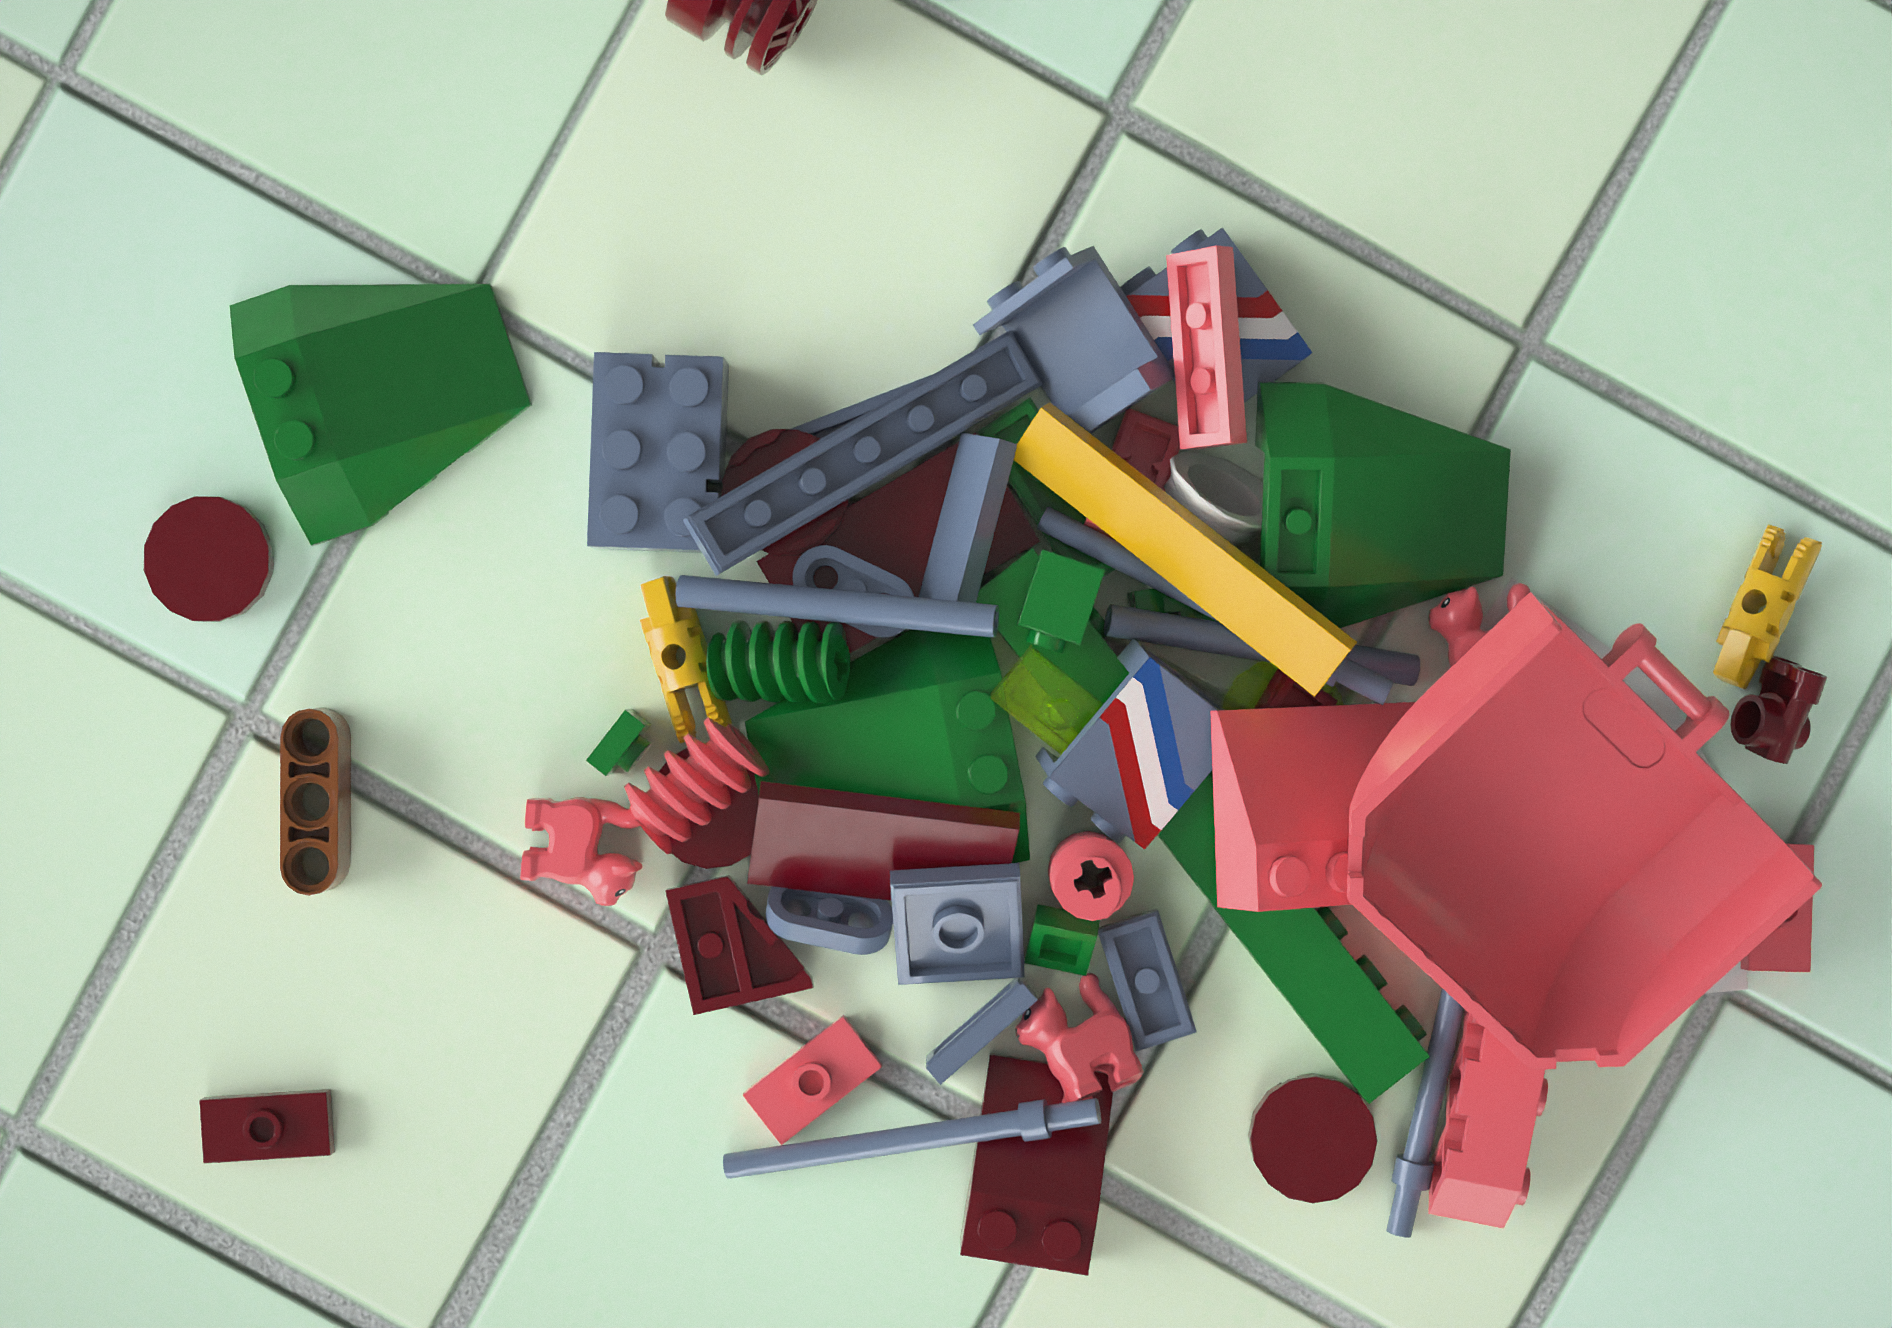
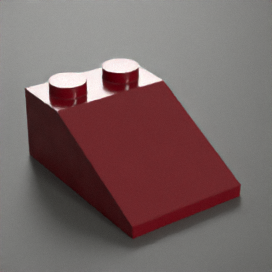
M990 1053L980 1115L1018 1110L1019 1103L1046 1099L1048 1105L1062 1103L1064 1092L1059 1080L1049 1069L1047 1062ZM1094 1072L1102 1086V1091L1092 1095L1099 1102L1101 1124L1052 1131V1137L1025 1142L1022 1136L975 1143L960 1235V1255L1088 1276L1099 1212L1113 1092L1110 1089L1106 1073Z

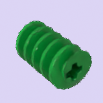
M737 620L731 624L727 638L721 632L712 636L707 648V677L711 691L717 699L722 701H733L737 698L747 702H755L763 698V700L775 703L784 699L794 703H802L810 699L819 704L828 703L833 699L838 701L845 695L849 683L850 653L847 646L846 633L842 624L830 622L826 626L822 638L820 627L814 621H807L803 624L799 634L795 624L791 621L780 623L776 633L771 623L759 621L751 632L748 623L743 620Z

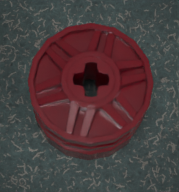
M668 0L665 16L667 21L703 42L710 39L725 22L730 23L724 45L725 55L734 60L740 57L750 46L746 60L747 67L763 76L771 70L782 54L796 42L808 23L818 0Z

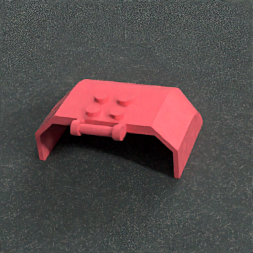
M1531 592L1414 703L1391 730L1368 764L1355 790L1349 809L1347 899L1349 903L1530 1070L1556 1069L1557 1062L1595 1061L1598 1067H1624L1822 887V883L1774 830L1696 753L1725 725L1729 718V710L1715 696L1706 697L1655 647L1656 637L1643 624L1637 623L1624 630L1614 642L1612 650L1601 659L1559 616ZM1638 667L1687 715L1685 722L1677 730L1674 731L1623 681L1633 669Z

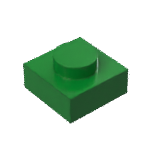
M633 709L624 710L586 761L605 776L614 774L618 767L628 773L651 744L643 735L652 724Z
M1037 904L1027 942L1024 963L1086 976L1098 937L1100 920L1090 921L1076 918L1063 908L1059 909Z

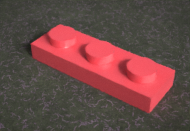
M1216 245L1166 255L1180 450H1198L1247 443L1233 247Z

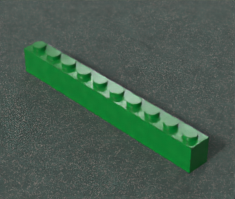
M1032 548L979 590L976 603L999 606V634L1079 734L1128 676L1129 672L1104 640L1107 637L1104 635V619L1094 606L1081 645L1077 646L1066 642L1062 654L1025 642L1029 629L1016 625L1039 555ZM1212 770L1157 836L1352 1086L1370 1104L1430 1057L1418 1042L1427 1033L1404 1004L1394 1011L1379 991L1388 983L1367 956L1363 954L1357 960H1354L1340 942L1341 939L1348 935V932L1328 906L1319 907L1317 910L1314 908L1263 912L1217 907Z

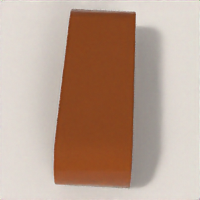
M309 708L295 712L288 717L282 726L280 736V871L282 879L290 889L298 894L310 896L334 889L343 883L349 874L351 864V732L345 718L335 710L327 708ZM313 719H318L324 723L330 735L327 748L319 755L309 751L303 741L304 728ZM312 783L322 786L329 796V808L321 818L313 817L303 806L304 791ZM310 847L318 848L324 852L329 861L328 874L321 882L311 879L303 870V856Z

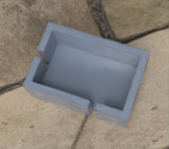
M594 352L587 525L588 547L600 550L702 553L683 519L721 497L720 493L707 492V480L711 484H722L725 474L729 364L724 357L665 355V367H660V362L653 354Z

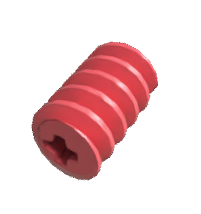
M706 718L703 722L710 738L708 742L704 743L687 734L683 737L690 754L686 760L668 750L664 753L670 770L669 774L664 776L648 766L644 769L650 785V789L647 792L631 783L624 786L631 804L630 810L650 839L666 854H671L673 848L669 836L680 842H685L692 837V829L688 819L701 826L707 825L711 821L712 814L708 802L720 809H726L731 805L732 799L727 785L740 793H745L751 789V780L747 769L761 777L769 774V768L757 749L733 724H728L724 727L711 718Z
M1092 831L1073 833L1060 841L1050 856L1047 870L1050 887L1063 909L1076 918L1090 921L1107 919L1115 911L1119 910L1131 895L1134 882L1132 864L1123 849L1104 834ZM1087 860H1091L1097 868L1106 869L1097 874L1099 885L1090 889L1082 880L1074 882V879L1083 875L1080 864Z

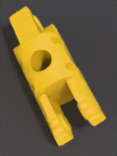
M1768 524L1746 571L1745 580L1737 591L1729 609V615L1725 618L1716 640L1723 647L1713 673L1721 681L1747 689L1761 660L1770 662L1780 642V636L1784 633L1795 609V603L1799 600L1821 551L1822 542L1808 537L1801 539L1800 543H1797V547L1794 549L1793 555L1790 557L1786 569L1780 578L1772 575L1785 545L1786 533L1784 529ZM1766 605L1764 610L1758 613L1759 609Z
M663 576L641 584L649 617L640 619L649 646L657 677L661 683V689L677 739L681 744L685 742L683 737L687 734L696 737L697 733L695 720L685 693L686 689L698 686L707 717L724 727L732 724L726 701L717 699L710 688L706 664L708 645L696 608L678 607L676 604L677 585L675 579L671 576ZM679 647H682L686 653V659L682 666L676 658Z

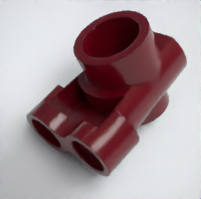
M1773 655L1770 662L1765 661L1758 681L1762 684L1759 696L1752 694L1744 696L1738 701L1732 712L1730 726L1735 741L1745 745V749L1767 760L1788 764L1793 750L1803 747L1809 738L1811 724L1808 715L1812 705H1818L1827 676L1806 669L1796 662Z

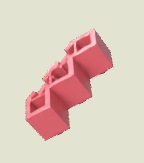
M1465 1009L1463 1037L1451 1063L1447 1080L1446 1125L1430 1160L1434 1164V1169L1429 1186L1428 1214L1504 1228L1515 1205L1523 1206L1528 1196L1531 1177L1530 1169L1527 1167L1536 1116L1540 1117L1546 1105L1548 1081L1544 1078L1545 1070H1530Z

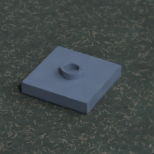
M1019 863L890 871L898 985L1025 977Z

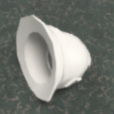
M1181 452L1170 459L1171 477L1164 485L1168 495L1234 546L1239 543H1247L1254 533L1261 532L1263 483L1256 476L1229 460L1201 452Z

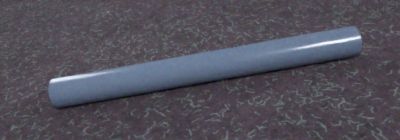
M680 575L676 586V604L678 607L993 638L997 635L999 625V606L992 604Z
M1110 604L1106 611L1104 620L1105 636L1128 640L1134 638L1140 642L1271 663L1220 622ZM1355 645L1350 651L1348 659L1393 681L1395 684L1414 686L1418 680L1420 672V658L1418 655Z

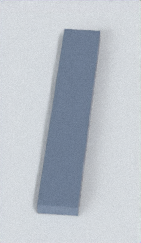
M1009 330L683 519V522L714 574L718 576L1043 384L1012 331Z

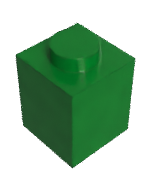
M1042 550L1016 625L1029 629L1025 642L1062 654L1066 642L1077 646L1081 645L1105 570Z

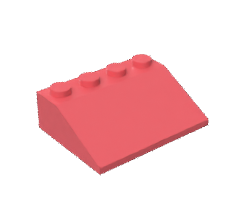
M1415 702L1384 703L1383 705L1374 703L1210 711L1217 907L1263 912L1352 905L1347 899L1350 804L1359 781L1378 748Z

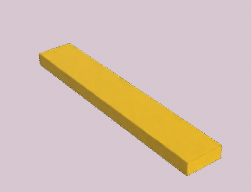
M1051 402L1040 408L1016 446L1014 461L1315 697L1347 657L1357 641Z

